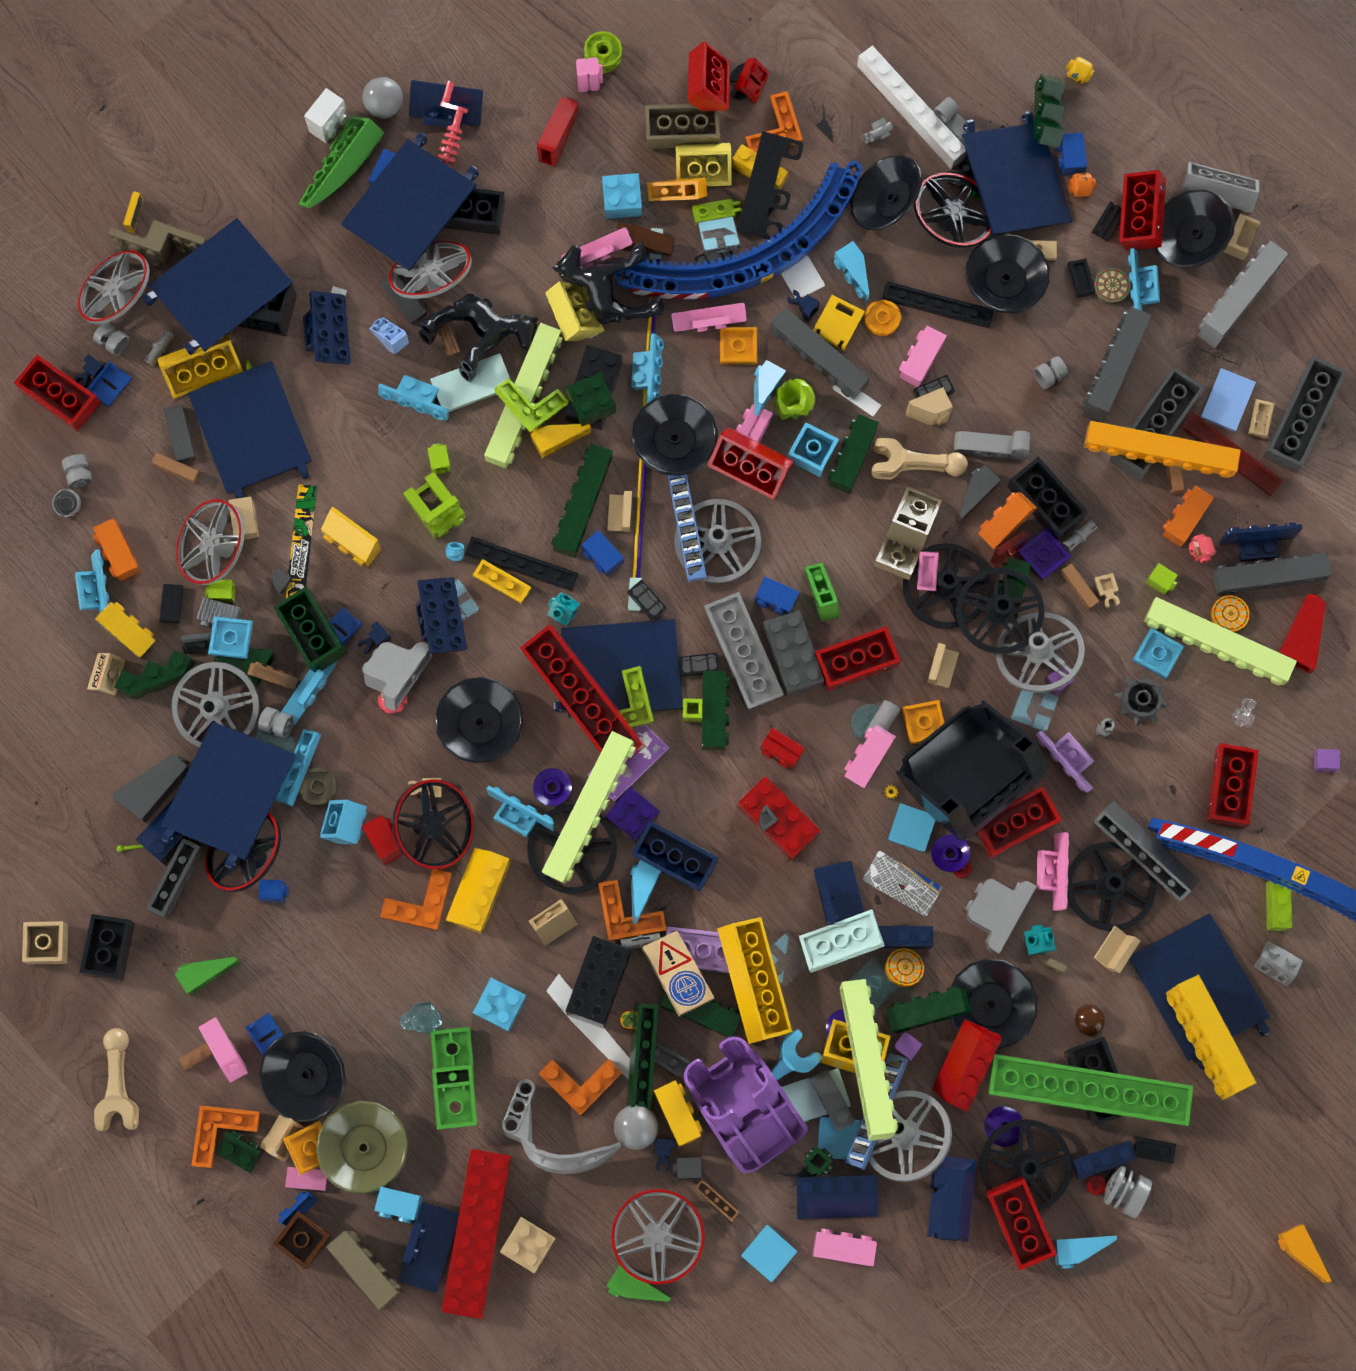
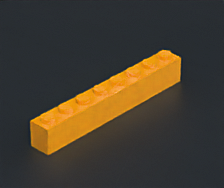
M1090 421L1087 427L1084 448H1088L1091 452L1103 451L1111 456L1124 455L1128 459L1135 460L1139 458L1144 459L1148 463H1163V465L1168 467L1180 466L1184 470L1195 469L1200 470L1204 474L1216 473L1224 478L1233 477L1237 472L1241 451L1239 449Z

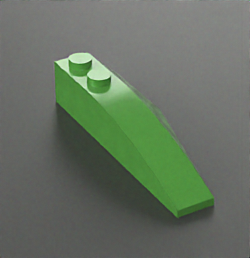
M351 116L329 148L331 151L330 155L322 160V169L316 171L313 177L314 184H310L299 202L301 207L310 209L327 198L344 184L362 163L370 157L371 151L381 142V137L384 134L371 119Z

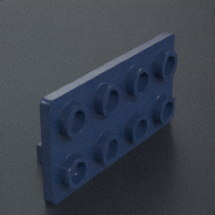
M412 80L410 85L409 116L424 118L423 124L451 126L456 111L440 106L446 84ZM454 86L449 104L468 109L467 114L463 113L460 127L462 124L480 126L483 90Z
M311 291L309 293L311 309L303 316L306 351H314L316 362L349 365L351 360L345 296L343 294Z
M1295 522L1287 523L1284 526L1270 524L1262 528L1254 525L1247 527V529L1232 527L1225 532L1219 544H1238L1241 562L1275 559L1280 557L1277 540L1294 539L1302 530V524L1296 525Z
M454 577L418 580L417 587L420 600L415 607L421 640L428 642L429 653L465 651L467 645Z
M851 861L814 869L827 926L864 912Z
M422 1203L402 1260L404 1263L398 1279L399 1282L432 1292L438 1291L457 1229L459 1213L428 1203Z

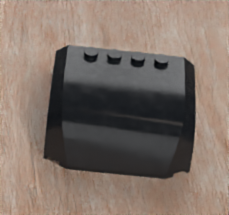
M984 700L981 701L982 704L974 707L969 705L958 711L907 753L902 760V767L899 771H896L897 776L918 804L959 841L970 839L1041 780L1048 768L1038 743Z

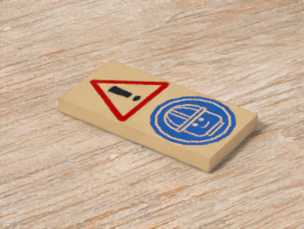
M678 931L642 947L645 956L679 1017L714 1000L712 992Z

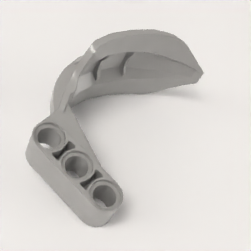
M528 1079L521 1080L518 1083L502 1123L506 1137L522 1143L525 1154L531 1163L544 1171L555 1174H577L595 1169L607 1162L621 1147L620 1141L610 1146L573 1155H557L536 1149L532 1139V1104L536 1097L534 1083ZM526 1087L532 1089L529 1094H523L521 1091ZM523 1106L524 1110L522 1112L514 1111L515 1107ZM508 1125H517V1128L515 1130H507Z

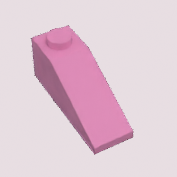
M216 1017L199 1026L200 1032L230 1083L248 1073L244 1061Z

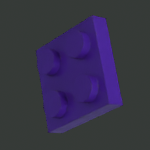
M1047 528L1017 551V554L1024 562L1031 563L1030 569L1041 581L1071 557Z
M629 787L605 818L636 842L644 832L649 821H653L660 810Z

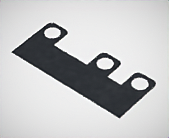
M762 131L737 229L738 232L770 240L771 236L767 234V227L769 225H776L778 233L781 234L782 224L768 220L766 217L769 207L780 210L788 208L790 193L774 188L782 157L793 160L800 159L803 150V143L801 141ZM792 143L797 144L799 147L798 154L794 156L790 155L787 151L788 146ZM777 194L785 195L786 202L784 205L779 206L775 203V196Z

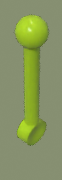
M141 844L131 846L118 845L116 850L121 853L124 850L144 847Z

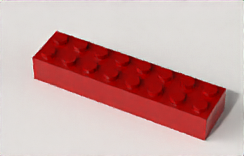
M551 624L547 625L520 647L600 753L612 731L634 742L636 749L631 758L647 747L554 626Z
M471 1149L441 1311L443 1313L483 1319L511 1165V1155Z

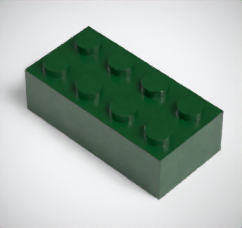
M306 586L274 606L275 611L304 661L314 673L318 669L324 670L349 654L316 597Z

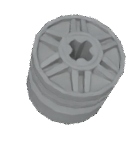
M1120 1165L1114 1174L1111 1175L1106 1185L1103 1203L1109 1205L1112 1202V1208L1116 1209L1122 1202V1213L1136 1218L1149 1196L1152 1180L1138 1175L1132 1181L1133 1171L1128 1170L1125 1174L1126 1167Z

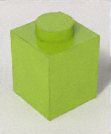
M434 444L427 448L432 472L435 474L451 472L446 445Z
M1158 563L1146 584L1165 595L1168 590L1172 592L1178 583L1175 579L1178 575Z
M219 580L206 586V597L223 603H234L235 584L233 580Z
M683 698V722H702L703 699Z

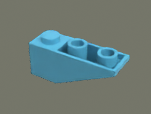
M854 241L835 252L834 264L838 270L841 269L843 271L846 281L849 284L852 283L855 287L857 296L867 302L869 299V287L864 255Z

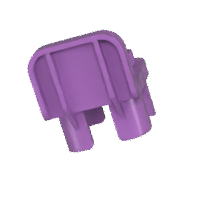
M730 1037L719 1044V1048L726 1056L708 1069L701 1059L694 1060L685 1069L684 1081L691 1091L692 1099L731 1160L742 1173H751L798 1143L806 1135L808 1127L761 1056L755 1050L750 1049L744 1039Z

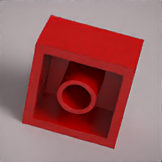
M380 815L361 826L385 866L403 856L395 841L392 823L389 818L384 819L383 815Z

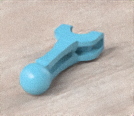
M799 1029L793 1030L779 1044V1059L770 1070L776 1080L792 1071L800 1073L809 1072L822 1060L821 1054L817 1052L811 1053L805 1058L797 1055L795 1051L796 1044L802 1038V1032Z

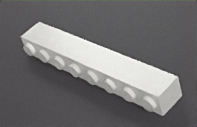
M873 45L859 55L857 67L947 166L953 169L962 162L967 154L965 146Z

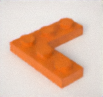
M788 91L770 95V101L779 128L766 132L803 143ZM762 133L745 137L747 147L756 153Z
M432 869L423 906L385 898L380 917L438 931L452 873Z
M618 880L598 883L609 941L667 931L663 911L643 914L635 925L633 924L632 917L624 918Z
M552 1059L538 1074L581 1116L623 1073L608 1059L580 1087Z
M200 1105L191 1166L213 1168L218 1128L258 1132L261 1112Z

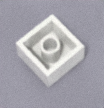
M326 88L304 117L308 131L327 143L335 137L337 129L346 123L348 114L344 100Z

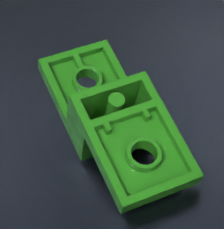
M463 1027L430 1031L437 1130L478 1126L471 1028ZM454 1043L457 1045L458 1051L450 1055L447 1053V1046ZM453 1102L461 1104V1110L458 1113H452L450 1110V1105Z

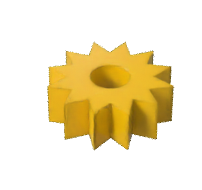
M888 785L885 787V791H883L885 793L884 796L894 799L899 793L897 792L898 789L895 786Z

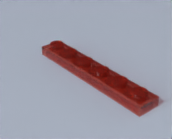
M1195 412L1182 425L1181 428L1199 442L1241 450L1237 471L1267 495L1271 496L1283 482L1277 475Z

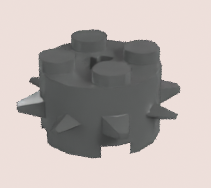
M1144 675L1142 679H1138L1135 682L1127 677L1125 679L1127 688L1123 692L1115 694L1116 697L1120 698L1122 709L1119 714L1135 720V725L1137 726L1141 721L1148 719L1156 723L1158 721L1156 712L1160 708L1168 706V704L1162 701V693H1160L1164 686H1156L1154 682L1148 680L1147 675ZM1141 697L1144 703H1141L1138 698Z

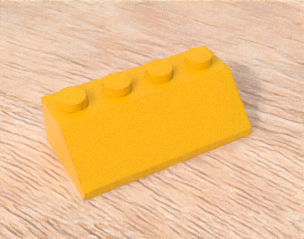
M229 334L205 352L199 347L194 354L190 355L184 348L157 358L173 399L205 387L210 383L213 384L244 372Z
M474 848L446 921L482 934L510 866V858L491 851Z

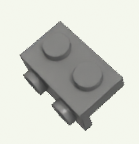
M1268 940L1259 959L1255 962L1254 968L1283 985L1289 986L1297 976L1303 960Z

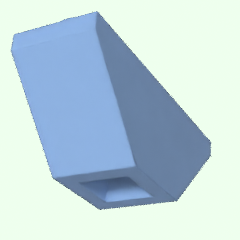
M384 317L376 320L373 326L369 328L386 349L394 355L409 344L406 332Z

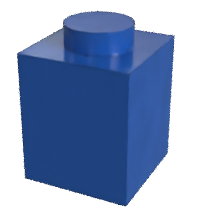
M260 880L258 899L261 902H285V897H288L289 886H286L284 880Z

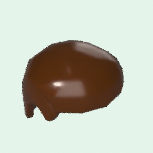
M1088 1004L1080 1007L1075 1016V1025L1078 1031L1089 1036H1094L1101 1032L1105 1024V1017L1101 1009L1095 1005Z

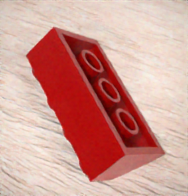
M703 41L689 52L688 101L700 111H727L729 109L730 61L706 41Z
M964 1019L932 1090L949 1104L968 1112L1001 1042V1035Z

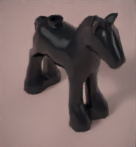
M643 241L636 244L629 255L621 260L598 263L590 267L580 266L582 250L579 246L573 245L561 260L552 267L559 273L563 281L586 287L590 299L586 301L589 312H594L600 324L620 323L621 317L626 320L663 315L664 306L660 295L653 297L646 305L640 307H627L614 299L611 276L646 261L648 254Z
M469 293L462 299L453 302L454 306L448 305L441 311L431 314L428 319L420 322L421 330L419 335L428 345L434 342L438 329L444 324L451 321H468L471 323L476 333L481 337V340L460 360L462 366L459 368L461 376L466 381L471 382L476 376L480 358L489 350L499 345L506 336L514 333L518 338L521 348L529 349L537 327L536 322L539 318L523 314L502 317L492 309V303L488 299L482 300Z

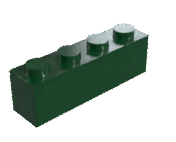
M858 414L856 420L852 419L849 426L851 430L850 435H845L842 446H844L843 452H838L835 462L838 464L829 473V486L849 494L851 493L877 431L878 421Z
M703 671L702 750H725V745H729V733H725V726H729V714H726V707H729L730 697L726 696V688H730V677H726V671Z
M953 986L947 988V992L940 993V991L929 993V997L926 998L918 996L911 998L908 1003L896 1002L891 1004L892 1007L886 1009L891 1032L901 1033L971 1013L966 990Z
M665 992L660 1007L677 1014ZM713 1000L681 1016L727 1038L733 1037L741 1019L740 1011L732 1007H728V1009L721 1007V1002Z

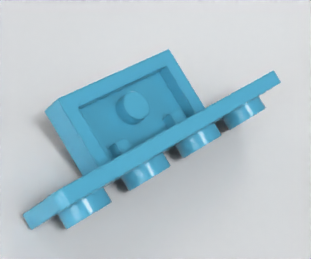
M1131 248V255H1128L1129 265L1132 268V272L1129 273L1130 282L1133 283V289L1130 291L1131 299L1134 301L1133 308L1143 311L1142 305L1160 302L1158 267L1153 265L1140 268L1139 254L1135 248Z
M655 333L651 334L650 351L633 353L631 388L633 390L647 389V404L654 398L660 397L659 388L662 381L660 372L663 365L661 357L664 343L662 338Z
M407 375L403 376L397 390L383 384L378 386V395L385 400L395 401L403 407H411L419 413H427L438 420L447 421L449 418V410L447 408L433 404L439 392V388Z
M95 550L91 555L93 571L76 572L75 579L80 610L99 609L100 613L108 605L109 594L105 590L106 574L103 573L102 569L104 558L100 555V550Z
M337 661L322 671L318 669L316 673L310 669L281 711L294 716V725L298 723L308 706L313 704L318 691L324 688L327 678L337 665Z
M487 787L488 795L502 802L501 807L493 817L495 821L525 838H528L537 823L552 831L555 830L554 820L546 814L542 816L537 813L534 807L530 805L526 807L521 804L518 798L505 795L504 791L498 787Z

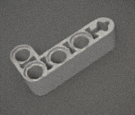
M947 97L933 112L964 145L961 135L966 133L963 128L966 121L957 113V103L952 98Z
M959 431L955 433L954 452L963 455L1024 460L1029 454L1031 434L1027 431H1015L1012 436Z

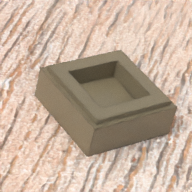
M1048 958L1044 964L1045 968L1059 975H1062L1067 968L1066 965L1052 958Z

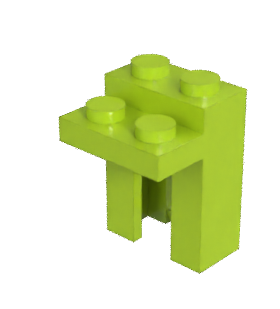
M432 472L425 477L427 482L417 490L411 487L403 495L407 503L434 539L444 537L453 526L458 527L461 525L466 516L455 495L452 496L437 475ZM429 488L441 503L432 511L429 510L419 497L420 494Z

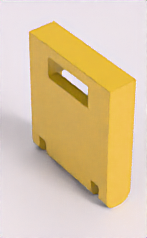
M831 295L813 331L817 333L820 330L819 336L836 348H838L841 341L844 342L841 350L845 351L865 311ZM838 304L853 311V315L849 316L837 310Z

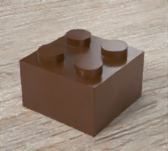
M297 1211L273 1245L302 1268L308 1269L332 1235L304 1213Z

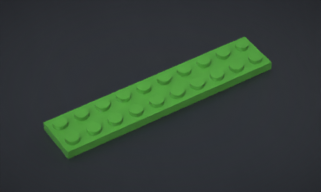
M995 1054L992 1060L988 1095L1189 1126L1193 1086Z

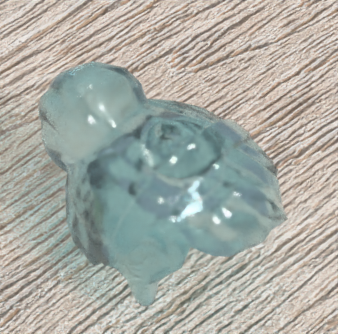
M428 1001L426 1003L414 1004L409 1012L404 1013L400 1017L399 1022L401 1027L406 1030L413 1029L418 1032L429 1033L435 1031L442 1024V1017L438 1011L434 1010L431 1001Z

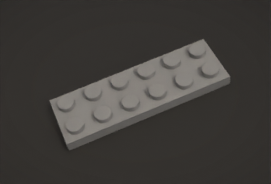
M737 592L705 605V612L748 711L783 697V691L740 593Z

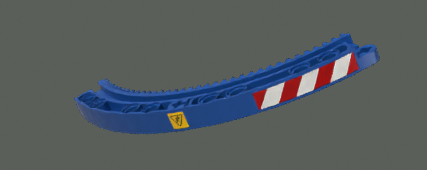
M851 161L847 164L846 169L838 167L836 162L830 163L820 188H818L810 203L806 205L805 210L801 211V215L798 214L796 220H792L791 225L787 224L786 229L782 228L781 234L777 232L775 238L771 236L769 242L764 240V244L759 243L757 249L753 246L751 252L746 249L745 254L743 255L739 252L738 257L732 254L731 260L727 256H725L724 261L718 258V263L711 259L710 264L705 260L703 265H701L697 261L696 266L692 262L689 263V266H686L685 262H682L681 266L678 265V262H675L674 266H672L670 261H668L667 265H664L663 261L658 265L656 260L649 263V258H647L645 262L615 273V284L629 289L631 294L653 298L660 295L661 299L697 300L741 292L767 282L793 267L826 238L840 220L853 197L862 173V165L857 161ZM853 167L856 168L854 177L850 176ZM844 192V193H846L848 196H847V197H843V196L840 195V193ZM834 210L837 214H831L829 211ZM799 244H805L807 248H800ZM786 256V257H788L790 260H789V261H784V260H782V257ZM624 274L626 279L620 281V277ZM630 276H632L631 283L628 284V280L630 279ZM741 278L744 282L738 283L735 279ZM649 283L652 287L645 288L643 285ZM719 283L723 287L716 288L714 284ZM672 286L674 290L668 291L666 290V287Z
M1151 818L1148 828L1157 833L1156 838L1163 843L1162 846L1167 850L1171 849L1174 852H1184L1187 855L1191 854L1194 857L1198 856L1201 859L1205 858L1208 861L1219 862L1230 868L1234 867L1236 870H1242L1244 873L1248 872L1251 875H1256L1258 878H1264L1266 881L1273 882V884H1279L1281 887H1286L1288 890L1300 893L1304 897H1309L1310 900H1315L1317 903L1335 910L1336 913H1341L1342 916H1346L1356 923V890L1305 866L1254 846L1198 828Z

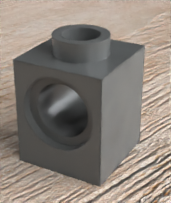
M701 1157L677 1158V1163H673V1175H677V1179H701Z

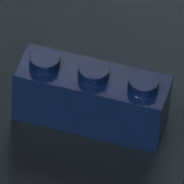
M878 926L884 942V947L881 948L931 949L933 947V926Z
M1128 1140L1073 1159L1072 1167L1077 1180L1131 1162L1136 1160L1137 1157L1131 1141Z

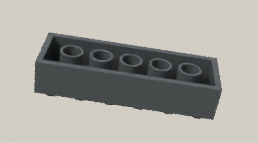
M1130 307L1128 312L1124 311L1081 407L1084 409L1082 416L1095 422H1104L1152 315Z
M1314 355L1311 357L1262 458L1296 474L1299 472L1347 373L1346 370Z
M1173 367L1131 429L1172 436L1203 392L1205 386ZM1124 455L1111 456L1109 460L1138 481L1142 480L1153 464L1145 462L1144 459H1128Z

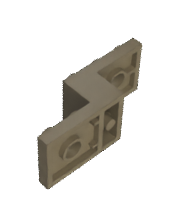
M156 220L153 221L146 239L114 228H110L108 232L118 252L136 251L156 266H160V264L167 266L175 248L180 252L185 253L187 251L192 253L207 241L204 237Z
M907 487L874 566L909 580L942 500Z

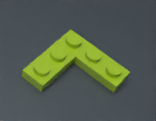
M509 378L494 388L496 394L529 432H532L566 408L569 402L557 389L533 406Z
M641 666L622 670L630 708L619 710L632 728L654 723Z

